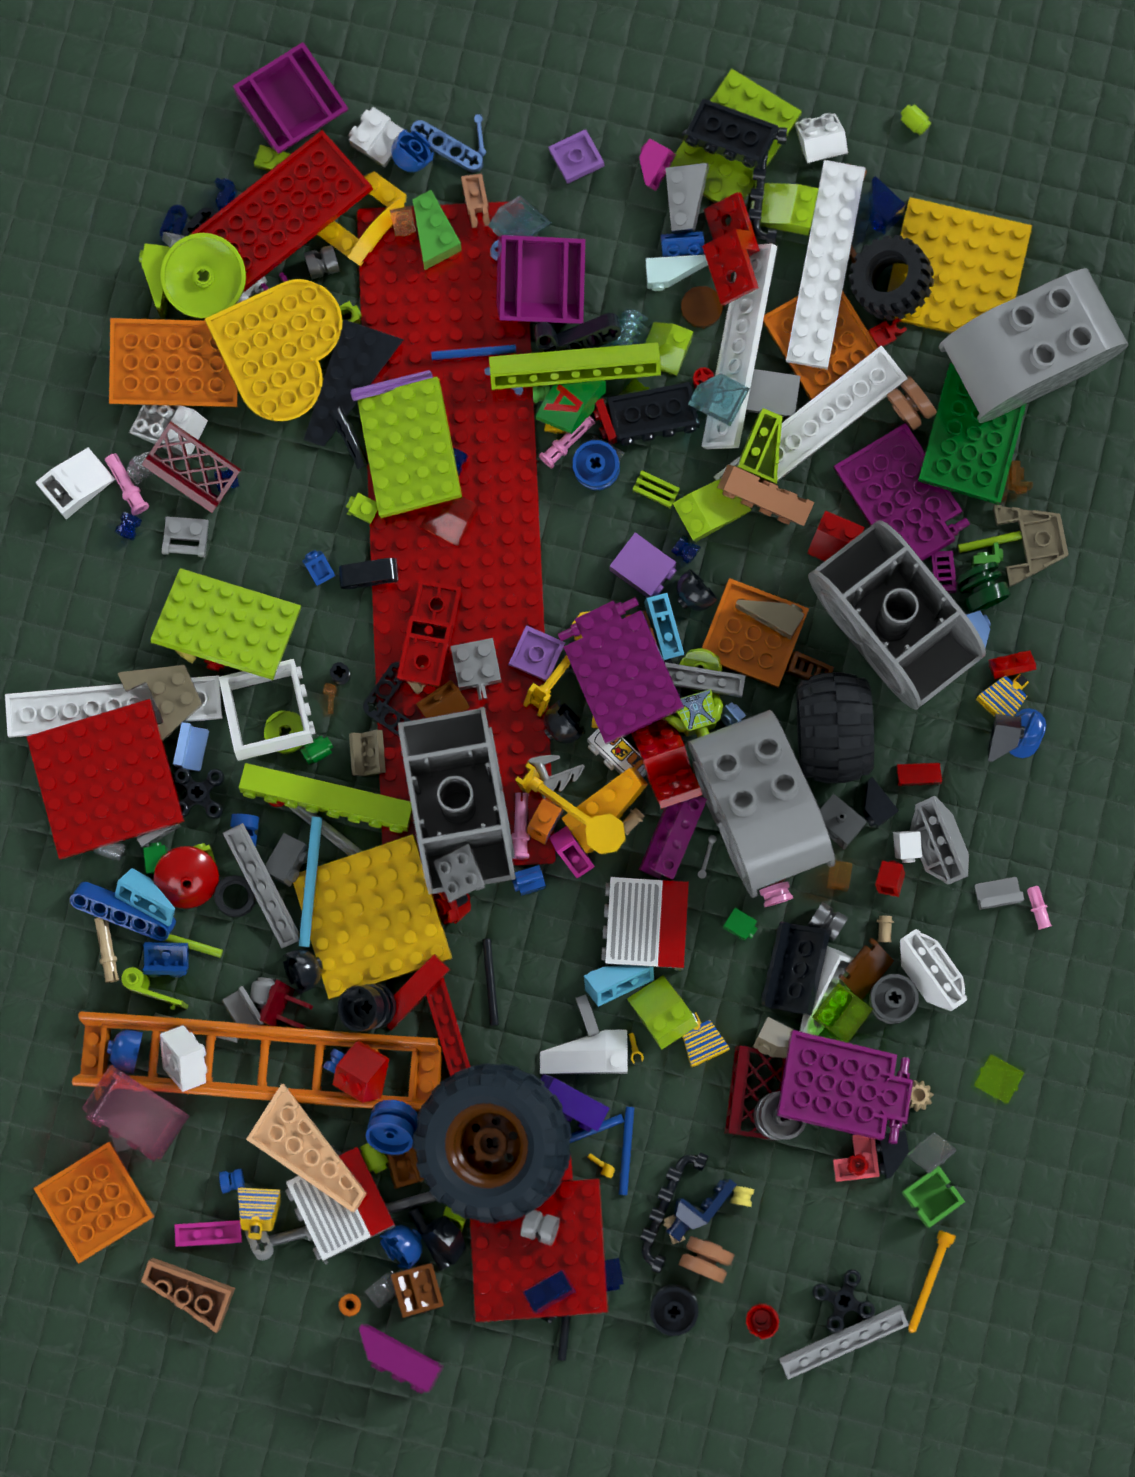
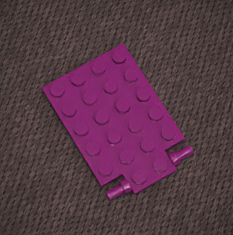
M905 423L836 464L833 468L869 525L872 526L877 520L887 523L923 561L953 543L958 532L969 526L970 523L967 518H964L954 525H946L947 521L961 514L962 509L949 490L918 481L925 452Z
M636 597L624 603L619 602L615 604L614 601H611L575 618L576 623L570 625L571 628L558 633L561 641L574 635L575 637L579 635L583 637L564 646V649L605 744H609L685 708L643 612L640 610L623 619L621 617L626 614L627 610L639 605Z
M792 1030L790 1032L777 1116L881 1141L885 1138L887 1120H889V1128H891L889 1143L897 1144L899 1130L902 1129V1124H907L913 1080L909 1079L910 1073H908L910 1059L906 1057L901 1058L900 1070L897 1072V1076H894L897 1060L896 1054Z

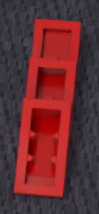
M436 954L394 995L396 1012L393 1020L387 1025L391 1031L450 971L448 966Z

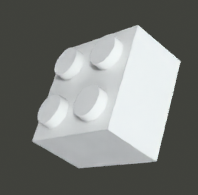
M184 1025L161 1033L160 1043L163 1069L180 1090L184 1092L205 1084L207 1067L204 1062V1056H206L204 1046L196 1041L194 1034L189 1032Z

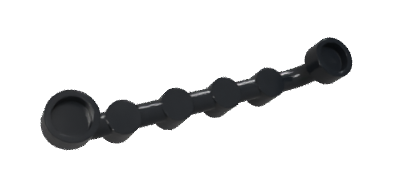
M779 127L775 139L778 140L777 144L786 145L787 128ZM767 153L761 168H754L753 180L757 182L756 188L751 189L750 200L754 201V208H749V219L752 221L755 236L767 241V244L775 245L777 229L768 228L767 233L763 232L760 228Z
M701 1152L698 1156L693 1154L685 1155L679 1159L675 1167L670 1166L666 1178L670 1180L667 1188L662 1186L657 1199L661 1200L658 1208L653 1207L649 1219L653 1220L650 1229L644 1228L640 1238L644 1241L642 1256L652 1266L651 1271L660 1274L666 1261V1257L659 1254L656 1258L653 1257L650 1250L673 1198L677 1184L681 1179L683 1170L688 1163H694V1169L702 1172L709 1155Z

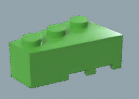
M432 190L414 198L413 205L424 268L426 270L462 251L461 242Z

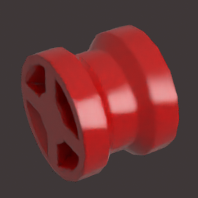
M699 368L694 372L693 386L700 392L709 391L714 384V374L709 368Z

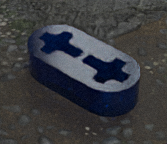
M174 205L168 210L159 232L161 239L163 232H170L172 227L173 234L181 235L188 219L187 212L183 206ZM181 211L183 217H178L176 223H174L175 217L173 214Z

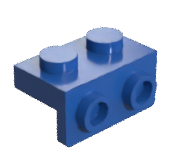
M703 232L661 235L663 257L705 255L702 247L704 245Z
M144 943L143 974H147L150 977L170 975L175 978L187 974L189 968L188 943Z

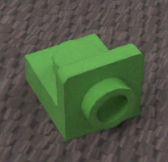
M998 542L993 543L992 555H989V552H980L973 556L972 568L990 562H997L999 566L1000 561H1003V550L999 548Z

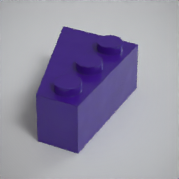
M542 1074L540 1080L545 1083V1087L553 1095L556 1094L563 1106L562 1111L565 1119L569 1122L574 1119L579 1122L578 1127L587 1132H590L591 1129L598 1131L610 1108L558 1079Z

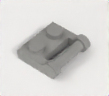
M166 516L162 554L181 553L205 557L209 521L205 519ZM171 539L199 542V547L171 544Z

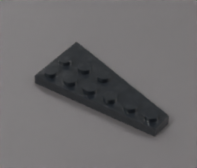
M343 319L342 331L334 347L304 441L325 447L338 429L329 412L342 406L347 417L357 403V400L353 401L351 397V390L371 385L404 339Z

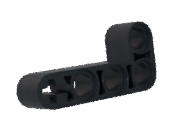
M606 313L556 334L554 328L548 322H540L534 327L536 345L540 352L597 348L618 339L622 333L619 318L614 313Z

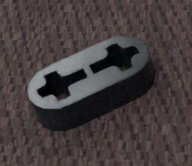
M202 208L185 226L183 230L184 236L190 235V230L195 231L201 226L204 221L203 215H210L212 217L215 215V212L211 208Z

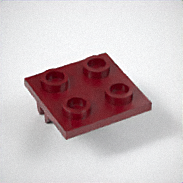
M276 980L269 990L267 1003L261 1009L260 1021L269 1026L280 1027L281 1022H284L296 1028L304 1029V1025L287 1019L282 1014L288 1001L312 1010L313 1006L292 997L295 989Z

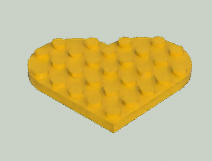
M304 279L289 280L204 319L244 403L251 411L271 421H288L305 414L315 404L322 387V370L319 360L333 350L342 331L340 307L334 296L325 287Z

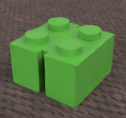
M936 1166L901 1192L912 1208L917 1207L919 1209L916 1211V1214L926 1228H930L965 1202L954 1186H950L947 1189L945 1185L951 1181L940 1166Z

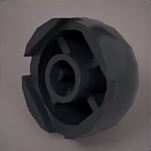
M689 569L678 580L677 593L680 598L677 601L683 608L687 609L689 607L694 611H703L711 607L718 600L709 587L707 588L703 580L693 570Z
M558 700L546 711L544 716L546 729L544 732L550 740L555 739L564 744L572 743L585 734V729L583 726L579 728L577 722L580 719L574 711L565 703L560 705L561 701Z
M304 949L294 950L283 955V957L287 958L283 962L285 973L290 984L295 983L298 987L295 989L298 994L311 990L319 983L321 969H323L319 957L315 958L311 952Z

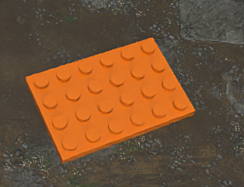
M842 290L828 369L787 363L794 374L800 376V384L810 400H812L878 347ZM798 296L765 314L763 324L785 359L787 358Z
M110 318L109 404L237 407L238 389L205 321Z

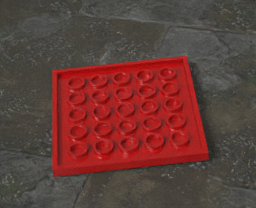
M150 699L26 736L60 860L185 822Z
M600 1179L563 1181L554 1194L540 1207L535 1209L542 1212L544 1217L548 1214L560 1218L558 1231L552 1245L539 1242L537 1237L532 1240L521 1236V1228L525 1216L512 1221L508 1220L497 1223H480L479 1220L470 1218L476 1322L608 1313Z

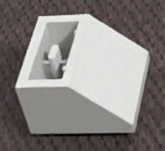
M827 113L818 118H806L801 120V122L795 123L802 153L807 163L848 153L845 130L836 114Z

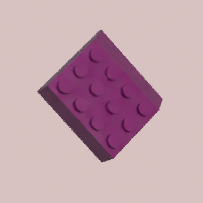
M304 42L233 85L235 95L268 144L278 154L349 110Z
M501 235L498 238L496 301L499 320L582 324L584 319L585 239Z
M368 1324L360 1326L359 1330L367 1358L372 1362L371 1366L381 1372L387 1370L392 1372L390 1377L401 1383L405 1381L412 1383L410 1388L421 1394L433 1389L444 1368L442 1364Z

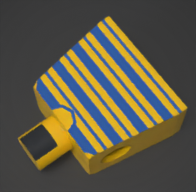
M1021 674L1013 681L1004 676L983 691L976 700L994 717L995 714L1015 716L1027 698L1022 689L1029 682Z
M696 1012L693 1013V1016L698 1026L682 1036L691 1068L730 1050L711 1020L701 1024Z
M238 1188L241 1229L249 1230L248 1237L250 1239L259 1240L261 1239L262 1231L273 1230L281 1205L280 1190Z

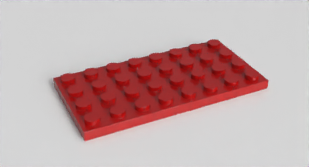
M321 130L191 234H214L224 238L237 249L246 270L244 293L374 189L326 133Z

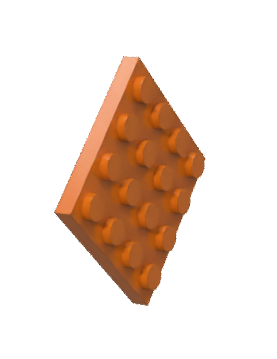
M729 578L702 648L718 655L722 667L779 688L809 608ZM738 599L787 603L788 605L795 604L802 609V613L805 615L790 640L735 608Z
M110 1142L34 1188L78 1264L155 1217Z

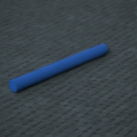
M516 345L434 351L431 353L432 360L516 353Z
M626 1107L619 1195L628 1194L634 1107Z
M622 1114L604 1120L598 1131L591 1129L590 1132L581 1129L571 1133L570 1143L623 1123Z

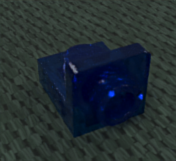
M216 178L214 181L216 187L223 190V192L220 191L216 198L219 211L233 201L237 194L234 183L226 178L222 180Z
M619 1258L605 1260L607 1292L619 1290L620 1285L624 1284Z

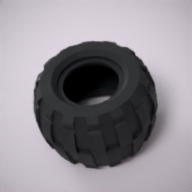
M844 672L821 673L810 676L809 680H801L797 685L799 764L805 778H813L814 781L823 783H847L858 780L861 776L869 775L874 768L873 705L870 683L865 678H857L854 674Z

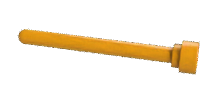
M939 1230L936 1237L939 1245L908 1326L910 1333H915L946 1249L950 1247V1244L954 1243L956 1236Z

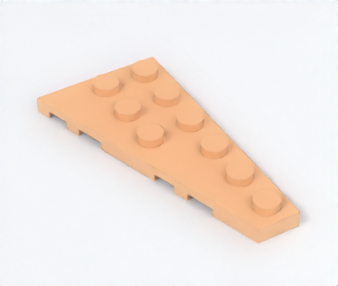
M281 1084L246 1140L351 1212H355L367 1193L287 1087Z

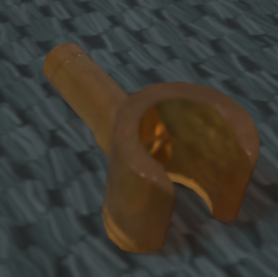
M325 683L323 694L329 695L328 714H333V703L337 688L333 684Z

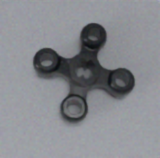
M179 768L174 772L176 783L187 789V796L182 801H179L180 807H184L182 812L183 818L188 816L190 809L195 805L203 806L210 819L216 820L222 816V806L210 799L212 788L222 785L225 780L221 770L212 769L209 771L207 778L199 783L192 779L191 773L186 768ZM181 774H186V777L183 780L179 779V776ZM219 775V779L214 781L213 776ZM197 789H200L203 795H200V798L194 795ZM213 808H218V811L215 814H212L211 810Z
M850 1269L845 1272L843 1276L844 1286L839 1291H832L823 1283L816 1284L812 1289V1295L816 1300H827L834 1306V1312L826 1322L828 1330L833 1333H838L843 1329V1318L848 1311H855L864 1319H869L875 1314L873 1303L869 1301L860 1302L854 1297V1288L861 1282V1275L857 1270ZM850 1274L856 1276L854 1282L849 1281L848 1277ZM819 1288L824 1289L825 1294L823 1296L817 1294ZM841 1295H844V1297L848 1296L849 1301L846 1302V1307L838 1304V1301L841 1300ZM864 1306H868L870 1308V1312L868 1314H864ZM833 1320H837L839 1322V1326L837 1328L832 1327L831 1322Z

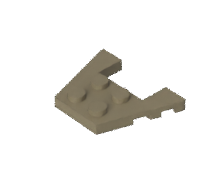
M1002 505L993 506L996 525L1018 522L1022 535L1026 563L1005 568L1009 587L1068 557L1069 554L1060 514L1037 510H1023L1017 507H1002Z
M185 665L118 673L126 692L147 683L164 721L158 725L162 741L166 737L168 738L182 722H185L203 705Z

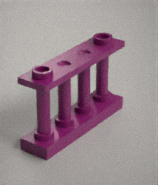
M698 796L664 808L638 870L657 879H660L661 875L674 879L707 799Z

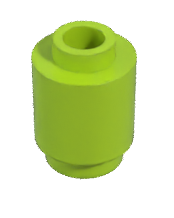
M915 104L912 107L907 105L901 112L902 117L900 120L914 133L922 135L932 124L929 121V117Z
M369 1143L360 1147L361 1155L369 1172L374 1171L377 1174L387 1169L386 1164L389 1161L385 1153L375 1150Z

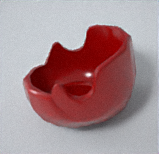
M760 1303L750 1308L746 1314L745 1323L751 1334L760 1339L772 1337L778 1330L779 1317L774 1308Z

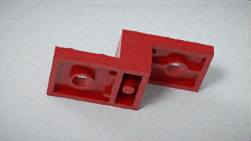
M739 192L704 209L713 241L702 247L721 305H726L759 288L749 256L760 250L742 194ZM728 215L732 218L729 226L725 222ZM735 271L737 278L732 282L731 274Z
M419 580L413 614L409 616L397 680L440 688L445 658L452 640L462 587ZM435 599L443 603L442 608L439 610H433L430 606L431 602ZM424 656L428 658L429 663L426 667L417 666L416 661L419 657Z
M660 719L656 723L631 733L642 758L647 779L661 808L703 795L701 787L691 769L685 745L678 731L665 719Z

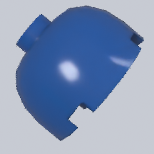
M403 130L392 143L391 157L402 170L418 172L425 168L433 159L434 153H431L429 149L431 144L420 133L416 131L409 133L406 132L407 130Z
M127 1029L119 1032L114 1041L109 1040L107 1053L111 1054L110 1061L113 1067L124 1073H134L143 1032Z
M398 1225L380 1235L383 1238L380 1243L384 1251L392 1261L396 1258L400 1262L398 1267L408 1270L419 1260L422 1253V1244L420 1242L421 1235L417 1230H411L409 1227Z

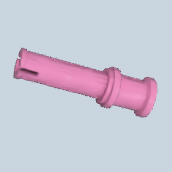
M589 416L572 434L566 433L560 440H554L552 446L545 453L539 454L541 460L548 467L553 468L555 466L554 463L561 456L567 455V449L595 424L593 418Z
M115 453L106 457L105 462L123 491L122 497L129 503L132 515H138L147 510L149 504L143 500L140 488L133 484L118 455Z
M521 792L515 793L514 833L511 835L515 854L513 859H529V854L527 853V843L530 840V836L527 834L528 793H523L522 802Z

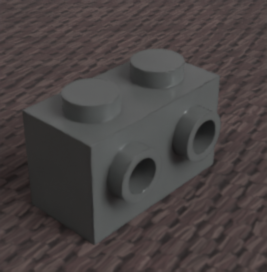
M283 833L265 865L270 877L290 887L298 879L299 870L302 865L307 862L309 847L305 843Z

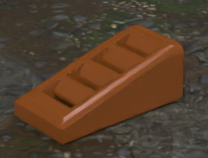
M795 651L791 654L785 673L803 680H809L810 676H812L813 666H816L814 675L820 674L821 669H825L824 673H831L834 667ZM797 660H799L800 662L798 668L796 669L795 665L797 663ZM805 663H808L806 672H803Z

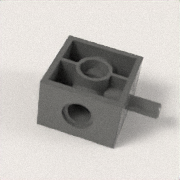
M835 794L819 810L829 838L844 850L867 823L864 818Z

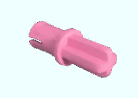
M1033 886L1028 888L1027 893L1032 906L1031 912H1034L1038 930L1051 927L1052 925L1046 910L1048 906L1044 903L1040 887Z

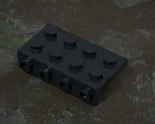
M703 98L688 129L684 130L682 135L685 143L691 147L699 146L710 154L718 153L729 161L737 160L748 168L756 167L760 169L779 131L778 125Z
M691 382L608 397L612 424L616 434V444L621 443L623 446L631 445L635 440L642 439V441L646 442L654 440L656 436L663 435L664 438L675 436L676 432L684 431L687 434L697 431V428H700Z
M784 921L779 923L774 949L771 953L772 958L769 970L767 971L766 984L762 993L761 1003L763 1006L773 1010L812 1016L831 933L830 930L795 925Z

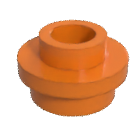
M346 1294L340 1299L339 1309L342 1314L354 1316L360 1311L361 1302L356 1295ZM348 1301H352L354 1303L353 1309H348L346 1307V1303Z

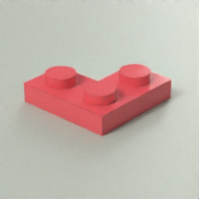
M852 1135L854 1156L856 1154L863 1155L869 1163L868 1170H865V1174L856 1176V1174H851L847 1169L849 1158L833 1160L835 1181L880 1177L875 1139Z

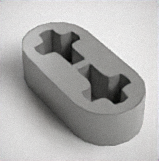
M586 994L576 997V1002L589 1037L599 1034Z
M245 1230L255 1257L259 1260L270 1258L273 1254V1246L267 1232L262 1231L261 1239L253 1240L248 1237L249 1230ZM263 1243L265 1247V1251L263 1252L260 1251L259 1244Z

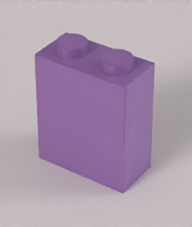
M637 533L633 534L610 565L612 573L647 598L660 595L664 589L662 584L666 579L670 581L677 570L674 569L676 567L674 560Z

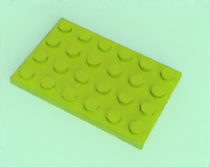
M733 69L730 70L710 100L778 125V127L787 128V135L802 114L801 110ZM776 139L768 151L767 166L782 145L777 144L778 140ZM685 141L682 142L676 151V156L670 167L708 163L710 167L703 196L714 203L736 192L741 193L745 201L757 182L753 180V170L756 167L748 168L742 162L737 160L729 161L723 155L718 153L710 154L699 146L691 147L687 145Z
M438 377L403 385L383 394L357 400L378 513L381 518L462 497Z
M180 568L151 636V643L274 680L301 611V605Z

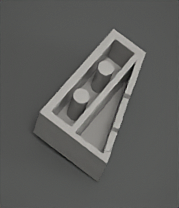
M708 163L666 168L671 231L674 234L695 231L710 167Z

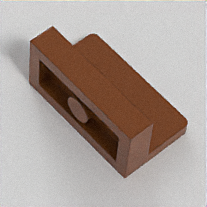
M452 680L416 703L426 718L464 712L469 708L464 696Z

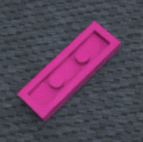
M240 1220L175 1224L176 1247L242 1243Z

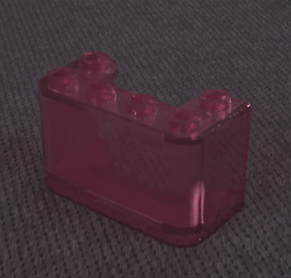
M112 1065L109 1066L82 1108L87 1113L85 1118L90 1120V1122L100 1128L102 1125H105L109 1128V1134L117 1139L121 1136L127 1139L126 1144L136 1151L140 1147L139 1151L154 1162L156 1159L161 1160L190 1116Z

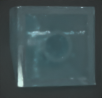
M519 196L499 207L488 226L498 236H532L548 227L551 222L524 198Z
M720 373L697 385L688 405L731 426L750 388Z

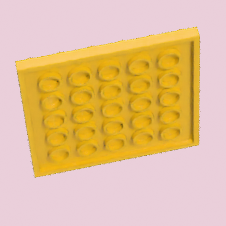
M909 197L900 236L904 239H911L927 256L934 272L932 276L934 285L929 287L932 292L929 298L925 297L924 301L926 303L922 307L918 306L915 309L917 312L914 314H906V318L901 319L900 322L953 333L988 310L1015 299L1032 225ZM901 263L893 264L887 292L897 289L905 281L908 274V265Z
M414 835L317 867L310 940L315 956L320 958L323 965L321 976L328 999L341 996L347 988L371 983L378 984L417 971L434 954L443 962L453 959L433 894H428L421 856ZM306 871L300 872L298 879L293 882L301 910L303 907Z

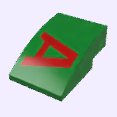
M606 380L554 384L540 406L536 420L572 434L595 410L594 404L606 393Z

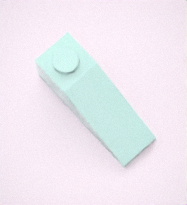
M706 256L646 258L647 289L662 291L664 288L674 285L707 266Z

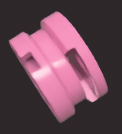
M788 881L759 890L760 895L766 900L764 907L793 899V895L788 890L790 887Z

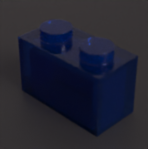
M561 1270L523 1293L533 1311L539 1314L575 1293L576 1290L566 1272Z

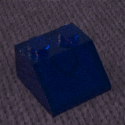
M875 176L872 179L869 190V219L871 226L876 231H881L885 235L902 218L906 204Z

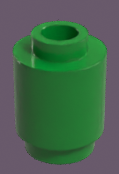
M320 735L313 739V743L305 744V748L300 751L310 765L332 754L330 749L333 748V745L328 737L323 738Z

